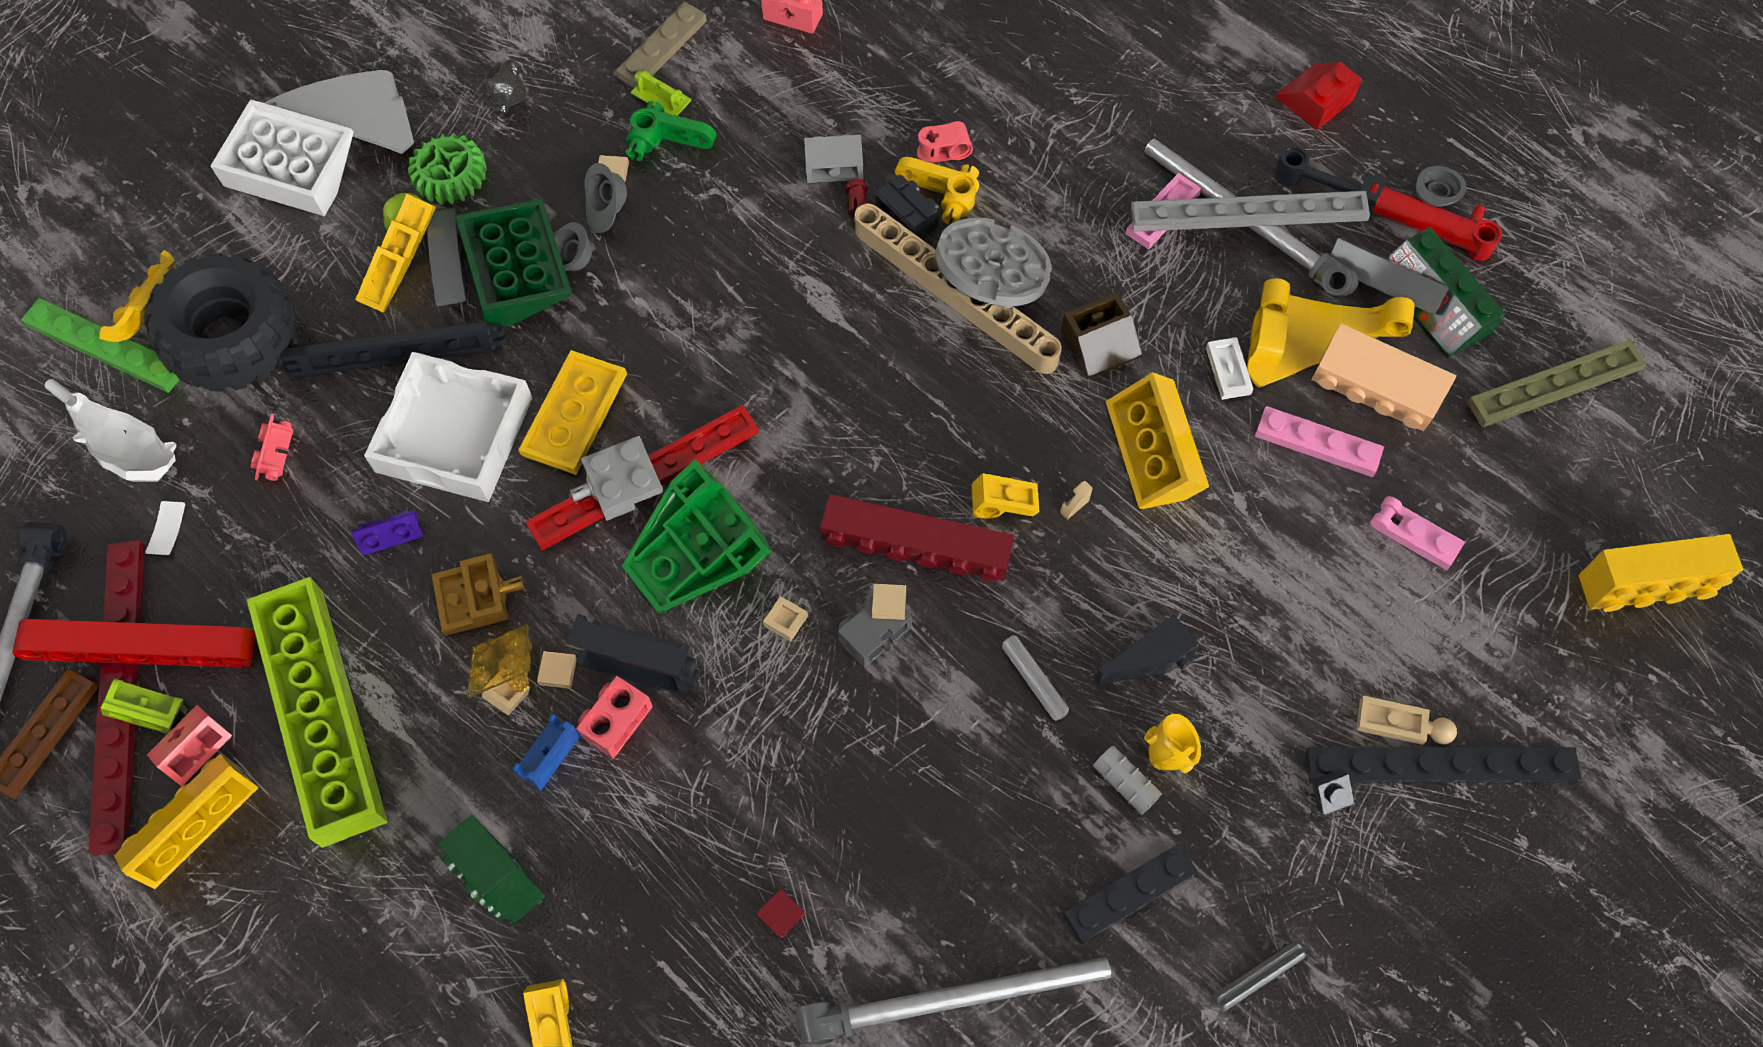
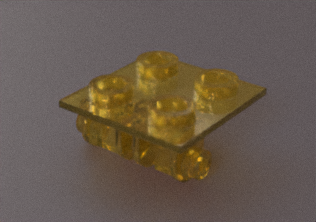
M528 625L509 631L502 636L481 643L473 648L467 695L469 698L506 682L515 692H523L529 686L527 673L531 667L530 651L532 649V642L528 638Z

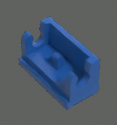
M555 714L550 715L548 725L519 764L516 763L512 768L515 775L540 791L580 737L572 724L567 721L565 723L561 722Z

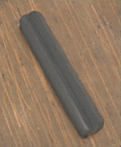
M1293 941L1215 993L1213 996L1215 1003L1222 1011L1228 1010L1306 957L1304 949L1297 941Z

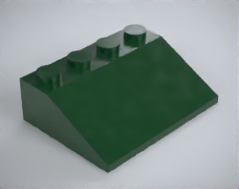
M543 199L456 215L459 237L484 322H489L490 325L501 324L503 327L513 325L572 295Z

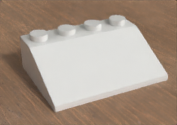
M250 99L211 164V168L225 187L325 216L338 193L353 130Z

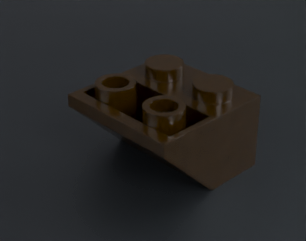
M1118 292L1064 313L1061 333L1088 379L1141 358L1142 353L1132 315Z

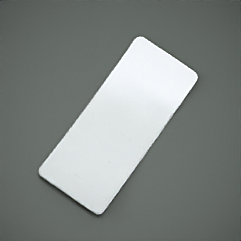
M161 502L155 529L145 551L146 554H170L179 532L185 503Z

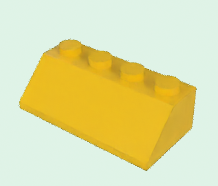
M1152 372L1106 401L1140 509L1185 501L1209 487L1173 379Z
M219 754L216 758L208 761L202 767L201 773L190 783L183 785L164 808L153 813L148 823L137 834L130 836L124 841L121 849L114 855L121 871L125 875L155 889L259 787L233 762Z

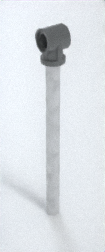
M1152 139L1147 144L1144 150L1147 155L1175 175L1180 173L1202 188L1200 193L1207 198L1237 197L1156 139ZM1278 225L1248 226L1310 270L1308 277L1322 286L1327 293L1347 296L1356 290L1358 286L1357 273L1328 253L1320 256ZM1343 273L1346 277V283L1342 288L1338 289L1334 284V280L1338 274Z
M1107 957L852 1007L847 1006L846 1000L839 1001L840 1005L831 1007L829 1002L805 1005L796 1009L801 1046L813 1047L836 1041V1036L845 1034V1038L852 1037V1029L1108 979L1111 978L1110 965Z

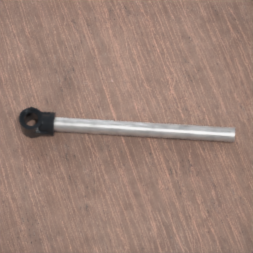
M28 522L20 532L19 544L24 555L19 556L17 564L23 567L0 634V701L15 656L12 655L18 623L21 620L28 619L42 575L52 570V556H60L66 547L67 533L61 525Z

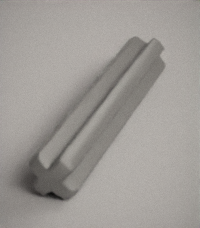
M1013 635L1006 639L1002 645L1003 650L1052 719L1057 721L1068 714L1069 708L1019 638Z

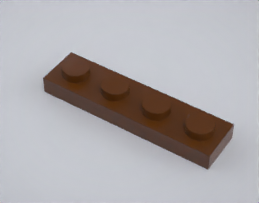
M69 668L65 671L1 755L0 792L13 799L18 796L97 691L98 685Z

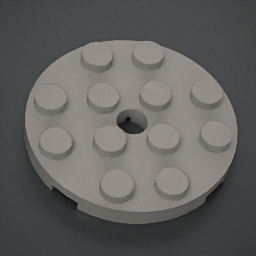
M989 218L962 219L944 229L936 247V260L940 271L957 288L959 293L969 295L989 304L1011 308L1031 303L1045 292L1052 270L1050 258L1044 248L1023 230L1011 225L1010 229L995 225V220Z

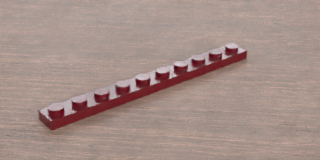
M140 540L108 544L103 622L141 623L145 545ZM100 663L88 853L94 856L117 853L130 834L135 724L102 715L101 706L114 679L137 686L138 664Z

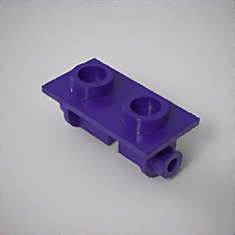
M409 509L388 516L386 521L379 519L366 524L361 523L358 525V528L351 531L362 556L423 537L418 524L416 510L409 511Z

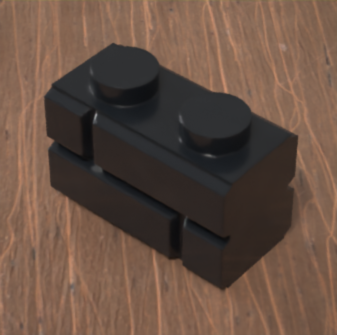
M898 175L889 184H885L876 191V206L920 239L937 228L939 224V207L933 199H926L921 194L918 185L913 180L908 181L902 175Z

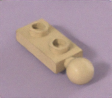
M1362 696L1360 699L1357 731L1421 745L1427 741V734L1439 744H1448L1457 735L1456 725L1450 719L1437 718L1433 722L1429 721L1430 710L1368 696Z

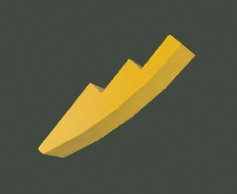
M406 194L396 220L391 221L381 247L378 246L356 301L385 312L416 253L436 206Z

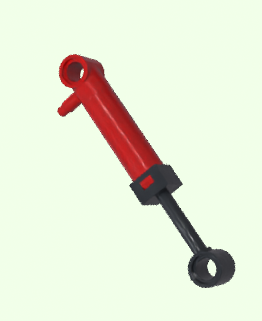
M1299 146L1284 148L1275 169V177L1278 182L1287 186H1294L1305 177L1341 192L1366 191L1370 216L1373 213L1419 232L1431 227L1442 241L1464 249L1465 253L1474 260L1482 261L1490 258L1502 238V230L1498 224L1493 221L1482 220L1485 211L1483 205H1477L1470 219L1388 188L1384 186L1387 180L1367 173L1362 186H1358L1308 166L1309 155L1305 149Z

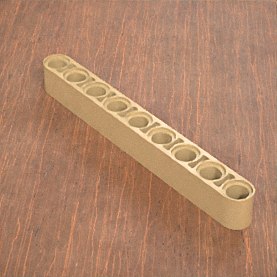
M863 204L856 209L855 232L861 241L1036 371L1048 374L1057 369L1062 346L1056 337L1015 307L1004 308L959 293L956 288H952L954 285L940 271L936 260V250L873 204ZM1001 319L1005 322H998L996 320ZM1020 336H1026V337H1028L1029 339H1021V338H1019V337H1020ZM1043 353H1049V354H1051L1052 356H1044V355H1042V354H1043Z

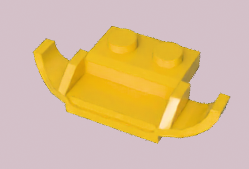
M163 250L160 257L161 264L151 265L148 269V278L140 287L136 286L132 290L128 303L124 307L120 306L113 313L115 325L103 326L100 329L99 339L109 342H120L131 338L144 323L146 305L149 303L148 299L152 289L156 284L163 282V275L171 268L176 269L174 258L170 253Z

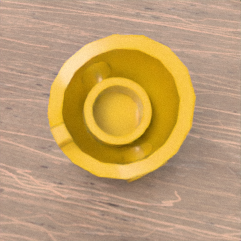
M1180 714L1167 716L1158 726H1153L1145 734L1144 739L1149 743L1150 763L1158 770H1180L1182 773H1187L1200 760L1201 745L1196 729L1187 718Z

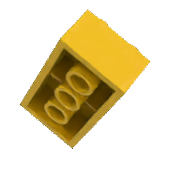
M1725 534L1603 550L1579 574V578L1589 609L1603 608L1605 612H1611L1621 609L1625 605L1632 604L1636 608H1642L1652 605L1656 601L1665 600L1667 604H1673L1683 601L1687 597L1696 596L1698 600L1712 598L1718 594L1717 591L1720 588L1733 582L1732 579L1744 569L1731 535Z

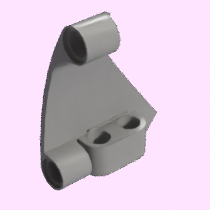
M387 70L361 72L315 82L264 102L268 105L351 128L353 130L352 137L388 148L400 154H403L414 144L403 98L398 94L393 74Z

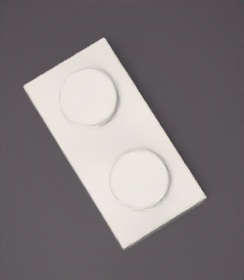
M1237 337L1208 342L1206 350L1221 399L1251 395L1253 386Z

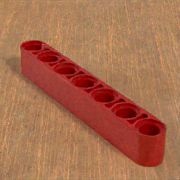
M24 619L18 623L12 655L20 659L32 661L248 667L252 664L256 634L255 631L244 627Z

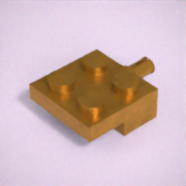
M492 553L460 561L461 567L431 574L441 629L445 636L508 620L505 605L506 593L525 589L522 576L505 581L502 580L499 576L497 562Z

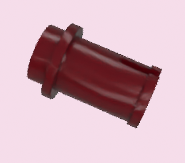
M859 178L849 180L845 187L846 193L849 195L848 214L852 217H855V211L859 206L866 204L865 194L868 192V186L863 179Z

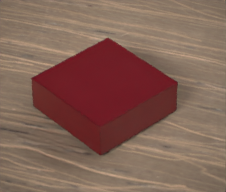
M782 889L756 913L781 940L806 915Z

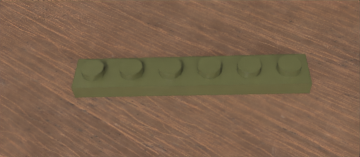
M1628 340L1472 396L1467 403L1483 428L1640 371L1646 363L1632 341Z

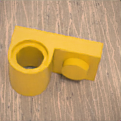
M983 473L972 483L973 515L981 519H991L1000 516L1004 512L1033 517L1039 513L1038 484Z
M564 979L527 986L523 994L533 1047H573L567 1018L569 1011L568 992Z

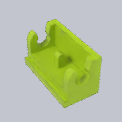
M114 679L101 706L102 715L168 734L174 725L183 699Z

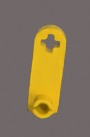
M902 157L899 160L895 169L897 176L902 175L908 181L913 180L919 187L945 194L941 203L944 210L941 218L946 224L949 225L951 218H953L952 223L959 221L960 218L966 217L974 207L975 196L979 188V182L976 179L979 171L976 167L972 166L970 172H967L969 165H963L961 171H957L912 157Z

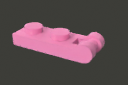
M1386 497L1381 504L1382 510L1380 513H1376L1370 522L1372 527L1441 568L1448 570L1465 541L1405 508L1396 498ZM1394 517L1401 522L1399 525H1396L1392 522L1391 518Z

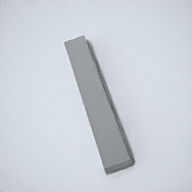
M1366 191L1138 201L1131 203L1133 232L1368 221L1370 216Z

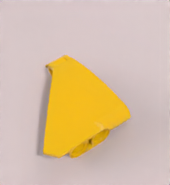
M1278 278L1269 279L1264 282L1261 305L1253 321L1246 368L1252 382L1260 388L1318 365L1340 323L1374 339L1380 336H1407L1413 328L1414 302L1405 297H1395L1385 304L1373 308L1336 305L1289 295L1290 284L1287 281Z

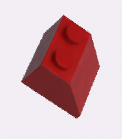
M1342 62L1313 64L1278 92L1275 98L1315 130H1318L1354 100L1362 78Z

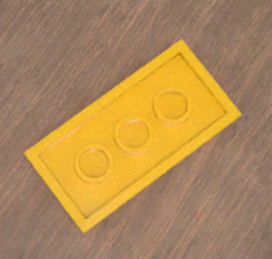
M571 350L519 448L520 455L576 475L582 464L581 458L586 457L627 375L626 369Z

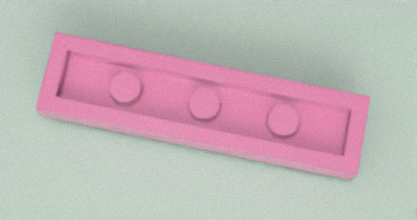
M1268 406L1264 409L1255 437L1370 477H1374L1384 446Z

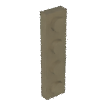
M684 2L615 70L617 78L635 88L637 81H635L634 77L638 71H647L653 76L707 21L706 14Z

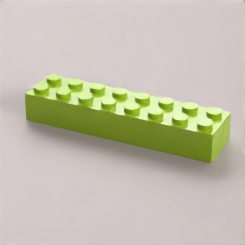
M311 577L247 599L309 839L323 848L388 823L323 591Z

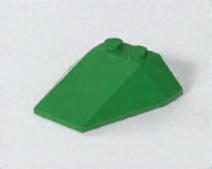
M693 460L671 481L622 567L657 613H662L749 573L772 551L764 533L728 489L697 460Z

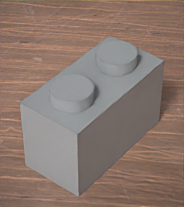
M846 134L842 136L804 138L807 183L849 181L854 178L863 179L861 135Z

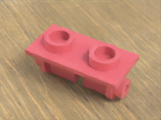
M271 414L268 424L262 423L258 441L263 442L261 451L255 450L250 468L256 469L255 480L257 481L260 473L265 474V478L276 481L279 476H282L287 454L275 452L277 448L288 451L294 432L290 422L280 421L279 424L273 423L274 414Z

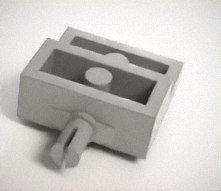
M640 436L581 458L587 473V483L570 489L574 502L593 495L599 502L606 521L635 510V503L663 492Z

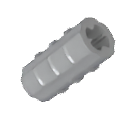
M1114 745L1101 755L1093 765L1104 777V780H1107L1116 789V792H1119L1128 801V804H1131L1141 815L1162 795L1151 783V780H1148L1139 771V768H1136L1127 759V756H1124Z

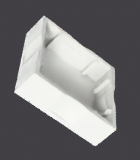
M412 352L395 388L392 404L381 418L364 457L375 473L489 502L533 397L525 380L486 370L467 369L451 361Z

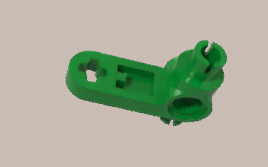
M649 101L646 108L635 111L630 118L631 128L626 137V142L629 145L626 149V154L634 160L638 153L637 161H641L644 153L651 152L653 147L657 146L662 139L709 149L713 146L717 136L715 130L706 123L664 113V107L658 102L652 108L654 101Z

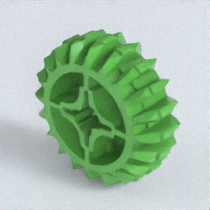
M453 132L450 137H446L443 133L438 139L431 136L430 142L425 143L421 141V149H413L414 157L409 158L408 174L411 178L410 181L422 198L426 197L430 203L437 200L442 206L445 201H449L452 205L457 199L464 202L465 196H474V189H481V181L486 180L485 171L487 170L484 155L474 141H469L465 135L458 138Z

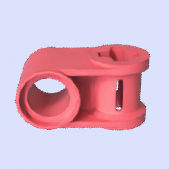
M956 121L944 125L927 126L919 131L918 141L920 146L917 149L919 160L933 164L949 160H961L968 157L973 151L966 126L963 122Z

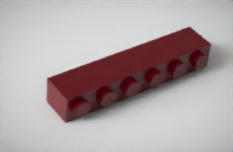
M832 494L829 496L820 527L821 539L834 547H843L844 545L854 547L859 552L865 554H873L874 552L885 554L892 560L904 561L907 559L916 561L919 565L927 568H934L936 566L947 568L950 572L958 575H965L967 573L978 575L981 579L989 582L1005 581L1014 541V535Z

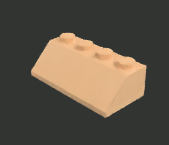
M1340 323L1311 380L1327 390H1334L1347 396L1353 402L1363 403L1372 407L1381 415L1391 416L1402 421L1410 428L1424 431L1433 420L1457 375Z

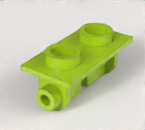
M638 71L635 74L634 79L637 81V86L631 91V94L646 103L654 101L653 107L656 102L660 103L664 107V113L678 116L692 101L691 98L682 94V91L673 89L651 76L647 71Z

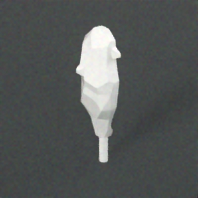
M50 379L45 383V388L65 403V407L78 432L73 437V440L85 443L90 454L98 460L103 468L114 472L128 481L158 482L176 461L173 453L177 446L176 443H163L151 426L127 413L92 402L87 396L79 392L71 393L54 379Z

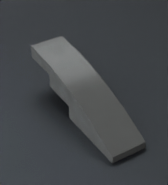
M455 208L435 211L427 227L431 275L437 307L466 301V273L462 259V244L459 237Z
M1342 238L1337 239L1330 254L1346 267L1353 269L1357 273L1358 281L1390 296L1411 299L1415 307L1434 315L1449 289V286L1423 276L1415 270L1393 262L1394 260Z

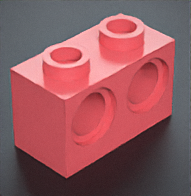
M616 676L612 683L608 682L602 687L598 695V701L592 709L588 708L582 713L578 720L579 726L576 729L582 739L614 759L653 706L647 695ZM620 698H630L627 706L623 708L615 707V703ZM600 724H610V728L606 733L601 735L595 734V730Z

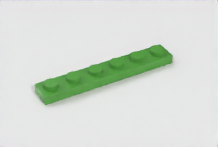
M41 298L37 299L21 319L25 326L167 393L172 390L179 380L174 373H170L155 351L129 339L120 342H109L99 339L101 326Z

